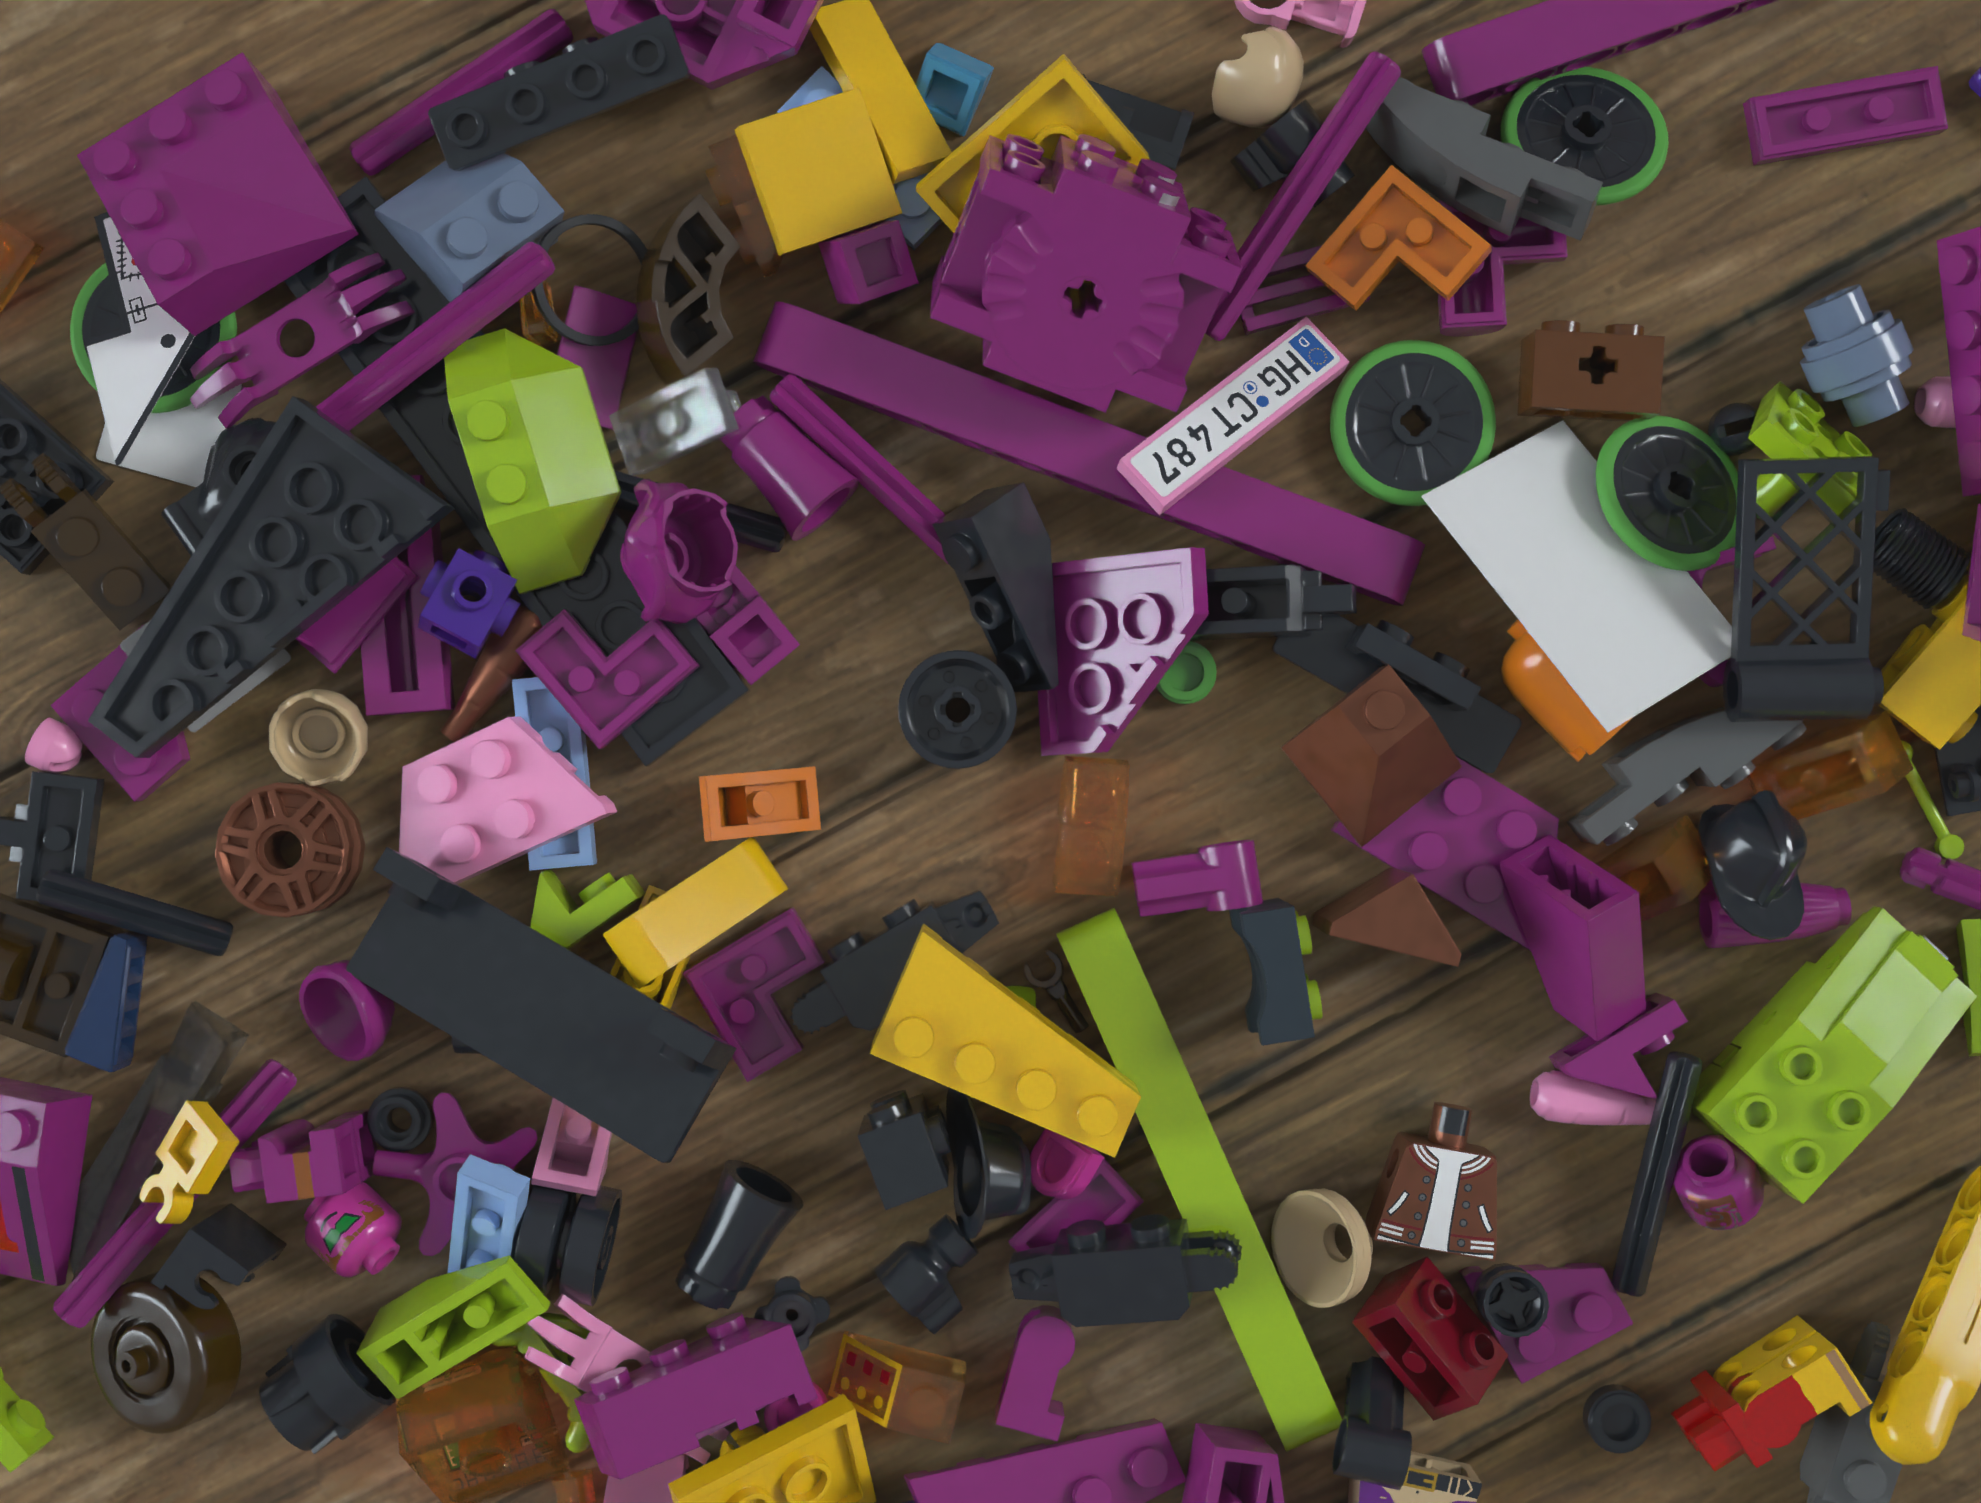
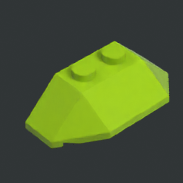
M505 328L466 340L444 357L448 402L486 525L511 577L517 579L515 586L519 594H524L583 576L590 561V556L621 495L582 367Z

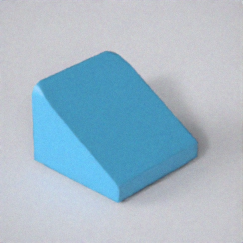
M936 43L927 52L916 82V87L936 124L965 136L989 83L994 67L949 46Z

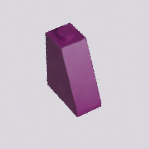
M1550 834L1501 861L1502 877L1553 1010L1596 1041L1645 1013L1646 999L1639 892Z

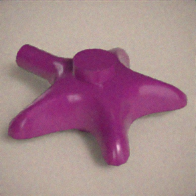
M441 1092L433 1101L437 1129L435 1149L423 1154L377 1150L373 1162V1175L413 1180L422 1184L430 1197V1208L426 1226L419 1240V1249L423 1255L434 1256L441 1252L451 1239L457 1174L469 1155L471 1154L493 1164L505 1165L513 1170L516 1164L535 1146L538 1139L536 1130L525 1127L500 1141L489 1142L482 1140L470 1127L457 1099L451 1093Z

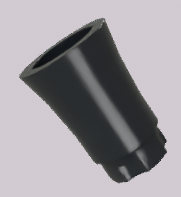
M739 1160L726 1161L712 1201L697 1233L684 1254L685 1262L675 1280L678 1287L687 1292L694 1301L715 1310L718 1308L729 1309L738 1292L745 1290L760 1262L778 1236L803 1208L804 1204L801 1197L781 1179L755 1165Z

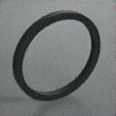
M585 214L568 218L551 228L539 242V245L548 253L553 242L570 228L579 225H597L608 228L625 239L636 253L641 265L647 251L644 243L629 227L613 218L598 214ZM543 282L532 289L536 306L545 321L561 336L575 343L588 346L609 345L626 339L639 329L636 313L626 326L615 333L606 336L582 334L568 327L557 317L548 303Z

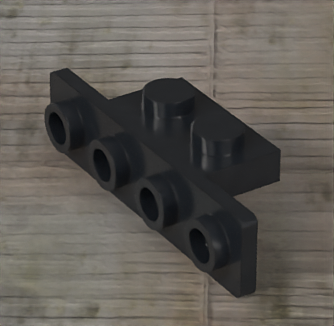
M660 14L601 39L590 37L576 41L565 47L562 51L563 54L542 63L531 61L517 65L506 71L504 78L430 108L428 115L449 168L454 171H461L688 79L690 70L670 19L666 15Z
M1323 615V630L1311 631V636L1277 637L1272 646L1275 654L1345 694H1348L1377 669L1389 664L1431 715L1455 756L1484 773H1493L1521 726L1520 718L1478 695L1481 687L1466 679L1471 671L1468 667L1440 652H1436L1434 657L1430 659L1410 647L1414 640L1412 635L1387 621L1380 620L1377 627L1369 623L1357 626L1339 615Z

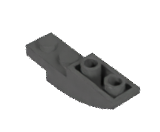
M1398 78L1366 126L1367 131L1375 142L1397 166L1419 185L1449 206L1477 222L1508 236L1511 235L1519 218L1522 217L1581 241L1591 221L1603 182L1586 176L1575 168L1560 166L1527 153L1514 144L1502 143L1486 137L1490 114L1474 109L1463 101L1451 100L1415 86L1404 78Z
M1720 707L1664 726L1631 743L1602 763V766L1616 785L1569 819L1567 824L1581 842L1597 845L1603 841L1606 846L1612 845L1637 827L1638 822L1634 816L1654 802L1657 807H1661L1681 795L1689 787L1688 782L1685 780L1687 776H1690L1696 786L1717 787L1720 784L1723 789H1727L1739 783L1756 768L1751 761L1770 746L1776 751L1800 737L1807 729L1802 723L1804 720L1731 722L1727 717L1725 707Z

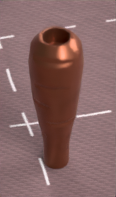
M525 604L519 606L502 637L495 633L490 636L472 670V675L469 677L455 709L440 729L441 733L450 740L456 742L465 738L476 722L512 687V679H519L529 668L515 650L538 632L542 625L538 616L534 612L529 611Z

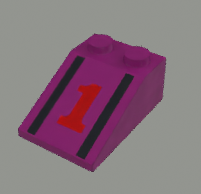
M0 1077V1274L54 1286L66 1284L93 1095Z

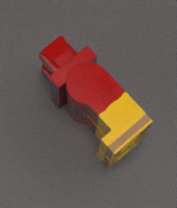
M1797 1315L1724 1362L1715 1371L1713 1377L1705 1370L1690 1379L1699 1396L1673 1411L1671 1415L1689 1443L1696 1451L1700 1452L1707 1464L1716 1472L1743 1454L1756 1468H1759L1773 1459L1767 1448H1780L1788 1445L1797 1437L1802 1424L1835 1404L1850 1417L1872 1404V1401L1838 1348Z

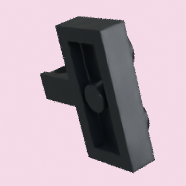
M32 771L28 804H16L15 817L0 816V845L11 846L9 861L20 862L16 899L37 901L36 894L44 873L51 869L92 881L105 779Z

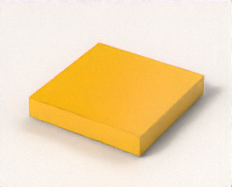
M860 87L749 122L734 129L779 256L902 214Z

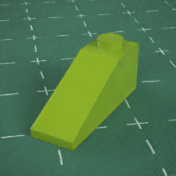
M508 1255L427 1279L381 1307L356 1354L389 1391L399 1399L546 1312L550 1306V1301L512 1257Z

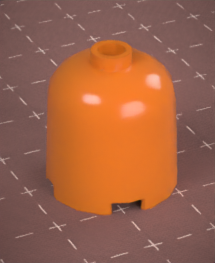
M1517 619L1510 626L1507 632L1515 641L1503 656L1501 667L1503 683L1511 695L1576 762H1579L1586 752L1591 755L1631 720L1629 719L1610 732H1607L1522 623Z

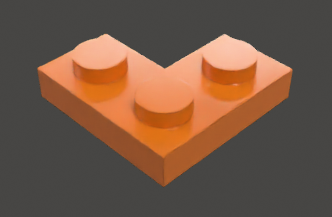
M1391 165L1305 266L1309 273L1357 311L1398 262H1401L1438 294L1449 301L1491 253L1492 248L1491 244Z

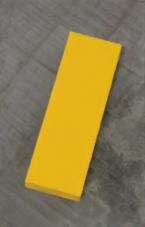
M844 0L820 7L810 27V31L842 91L845 92L860 87L892 184L931 172L952 151L870 0Z

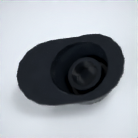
M1770 790L1759 791L1750 799L1743 800L1737 805H1713L1702 813L1697 828L1700 842L1706 855L1713 887L1721 907L1737 926L1752 936L1767 940L1788 937L1800 926L1804 914L1803 892L1797 872L1807 850L1808 842L1805 830L1788 810L1780 806L1775 793Z
M949 1088L946 1097V1118L952 1138L950 1147L954 1166L955 1214L961 1234L966 1239H973L978 1236L984 1221L1019 1215L1027 1211L1030 1205L1031 1160L1029 1150L1021 1136L1008 1126L979 1120L970 1097Z

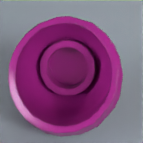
M350 960L316 966L302 982L299 992L301 1010L309 1028L318 1041L337 1057L346 1061H359L372 1056L383 1045L385 1037L390 1031L395 1011L394 1001L348 972L347 965Z

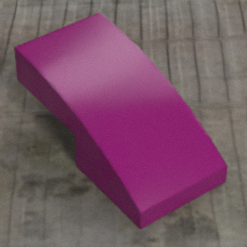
M735 565L731 576L732 585L721 591L710 610L696 618L708 631L716 645L747 682L752 685L800 644Z

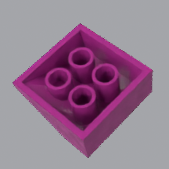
M243 52L77 155L155 301L194 336L358 235L278 93Z

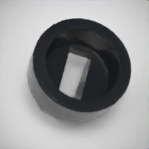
M1732 403L1719 409L1710 419L1708 435L1727 455L1735 456L1751 451L1756 445L1748 439L1750 430L1727 437L1724 425L1748 419L1752 427L1757 409L1746 403Z

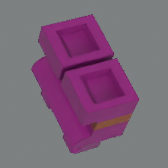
M369 1109L346 1112L317 1128L304 1119H295L259 1137L252 1142L251 1148L235 1150L229 1159L234 1192L265 1189L266 1203L268 1204L340 1195L351 1190L373 1176V1162L377 1146L368 1129L367 1116Z

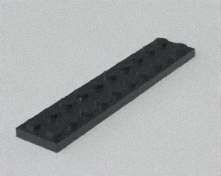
M366 176L337 197L358 235L284 280L298 299L323 283L328 278L329 273L377 252L381 254L386 264L349 284L341 292L370 278L402 269L407 280L372 301L355 316L357 318L374 310L404 301L411 304L415 313L377 330L361 343H353L338 353L354 376L450 303L374 215V210L385 203L386 200ZM480 329L469 339L485 335V333ZM443 358L379 407V409L450 505L455 508L456 513L485 552L503 561L486 525L448 402L445 362ZM615 508L590 556V561L583 576L524 594H519L516 586L514 588L529 611L534 612L538 616L542 627L563 609H567L607 656L612 654L649 622H645L641 618L645 606L630 579L623 571L620 553L628 525ZM697 618L682 624L665 620L661 621L700 667L621 733L646 767L652 765L751 691Z

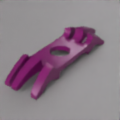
M379 252L371 254L329 273L328 278L323 283L230 340L220 341L190 368L194 379L199 380L205 377L219 365L236 355L239 361L227 362L197 389L190 398L194 408L199 409L234 387L252 380L255 386L244 387L233 397L218 416L223 426L228 429L254 406L277 395L279 389L353 343L359 344L377 330L411 316L415 311L407 301L374 310L357 318L355 316L372 301L406 281L407 277L402 269L393 270L370 278L341 292L349 284L386 264ZM294 320L306 321L312 327L315 336L312 349L301 357L288 356L280 345L282 329L286 324Z

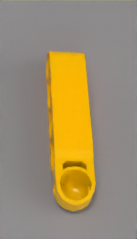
M1981 1166L1969 1175L1957 1195L1887 1365L1886 1376L1870 1411V1429L1874 1440L1884 1454L1902 1465L1927 1464L1938 1457L1947 1444L1959 1412L1970 1403L1981 1383ZM1887 1412L1885 1419L1882 1421V1416Z

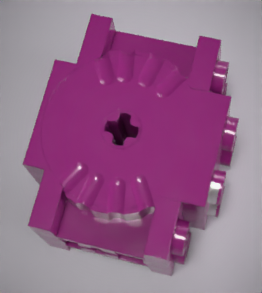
M1008 134L1005 141L990 135L980 158L979 172L946 255L941 256L933 277L930 318L983 338V366L1106 413L1116 389L1177 412L1187 391L1185 376L1224 290L1232 292L1242 271V265L1231 232L1225 229L1227 223L1215 214L1200 208L1192 207L1189 211L1182 184L1175 181L1177 174L1170 168L1148 159H1141L1138 166L1114 157L1116 149L1093 136L1080 134L1077 141L1061 135L1051 159L1042 156L1044 149L1040 145L1024 137Z

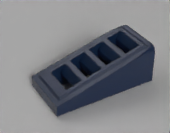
M129 931L110 938L64 1049L66 1050L65 1055L107 1072H115L131 1064L139 1014L147 935Z

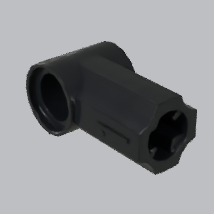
M1372 1356L1366 1361L1352 1362L1346 1376L1344 1418L1341 1421L1336 1437L1332 1470L1335 1475L1400 1490L1409 1468L1412 1435L1410 1431L1403 1430L1404 1384L1382 1358Z

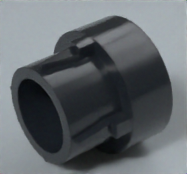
M328 1315L298 1338L293 1345L286 1349L288 1355L265 1373L268 1378L259 1387L262 1406L278 1432L295 1447L304 1451L311 1450L313 1454L322 1450L338 1437L340 1440L346 1439L390 1407L397 1399L356 1354L366 1334L356 1324L342 1315Z

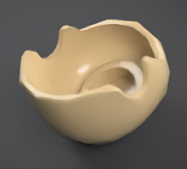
M1269 26L1265 31L1242 35L1241 39L1248 47L1245 55L1240 59L1224 60L1220 63L1215 75L1212 101L1214 113L1222 120L1252 128H1264L1276 123L1289 112L1294 104L1303 80L1304 61L1300 48L1285 30L1274 26Z
M322 689L307 690L290 696L278 706V710L274 713L269 724V750L283 772L305 782L310 787L338 781L343 782L354 773L368 750V725L358 706L343 694Z

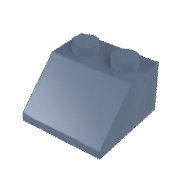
M503 153L461 171H454L449 168L445 160L376 208L374 215L446 299L451 302L527 242L539 244L551 228L562 222L565 211L522 161Z

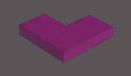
M563 609L515 650L598 749L606 747L700 667L658 618L649 621L612 654L607 656L567 609Z
M794 907L683 972L684 977L721 1039L737 1048L732 1057L747 1082L801 1051L804 1047L772 994L826 961Z

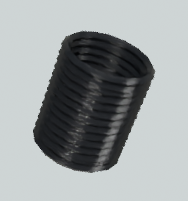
M1906 508L1898 509L1891 513L1875 530L1873 572H1875L1876 576H1880L1882 580L1886 579V582L1891 583L1892 587H1896L1897 591L1901 590L1902 594L1912 598L1913 602L1917 601L1918 605H1922L1924 609L1934 608L1943 602L1959 585L1970 567L1971 554L1969 552H1966L1961 546H1957L1951 539H1947L1940 531L1937 532L1935 528H1931L1929 524L1926 525L1925 521H1921L1919 517H1916L1912 512H1908Z

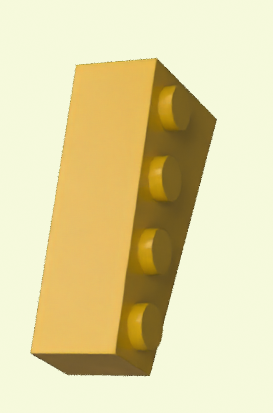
M1968 574L1963 577L1959 585L1943 602L1932 609V614L1937 617L1932 626L1928 628L1925 624H1921L1914 628L1881 670L1884 681V693L1879 706L1920 739L1939 750L1947 742L1952 744L1959 741L1970 731L1978 718V714L1974 711L1981 705V642L1962 635L1969 581Z
M923 923L872 1041L870 1054L1115 1158L1141 1099L1136 1084L1072 1035L1059 1028L1041 1014L1038 1009L1022 997L1017 996L989 975V972L969 957L964 956Z

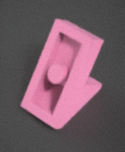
M553 1098L531 1184L596 1196L606 1172L612 1133Z

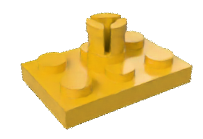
M1063 54L916 184V192L954 233L979 172L980 158L990 135L1005 141L1008 134L1024 137L1040 145L1044 149L1042 156L1051 159L1061 135L1077 141L1080 134L1093 136L1110 144L1116 149L1114 157L1138 166L1141 159L1150 160L1143 146L1066 55Z
M844 1394L768 1433H765L762 1428L756 1425L742 1430L737 1428L730 1434L740 1447L735 1448L731 1443L724 1440L719 1450V1458L668 1483L673 1503H874L877 1501L856 1410Z

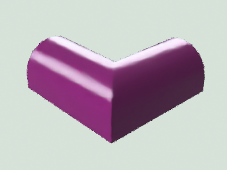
M1437 201L1491 244L1492 248L1491 253L1449 301L1438 294L1440 334L1453 337H1467L1499 331L1507 325L1503 265L1565 261L1568 257L1566 235L1520 217L1511 235L1508 236L1477 222L1443 201Z

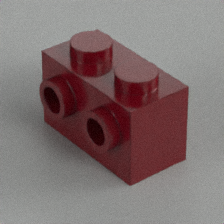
M1428 1256L1386 1274L1352 1321L1433 1421L1478 1405L1508 1357V1353Z

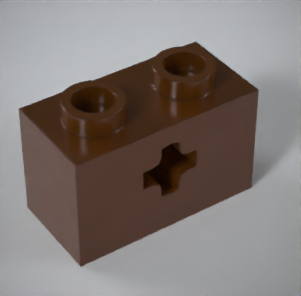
M1553 320L1542 322L1541 330L1535 329L1521 340L1517 416L1629 422L1636 418L1651 419L1661 414L1665 336L1644 335L1645 327L1636 324L1605 326V333L1580 332L1581 324L1579 322ZM1590 358L1591 368L1602 370L1601 377L1591 382L1589 372L1579 371V364Z

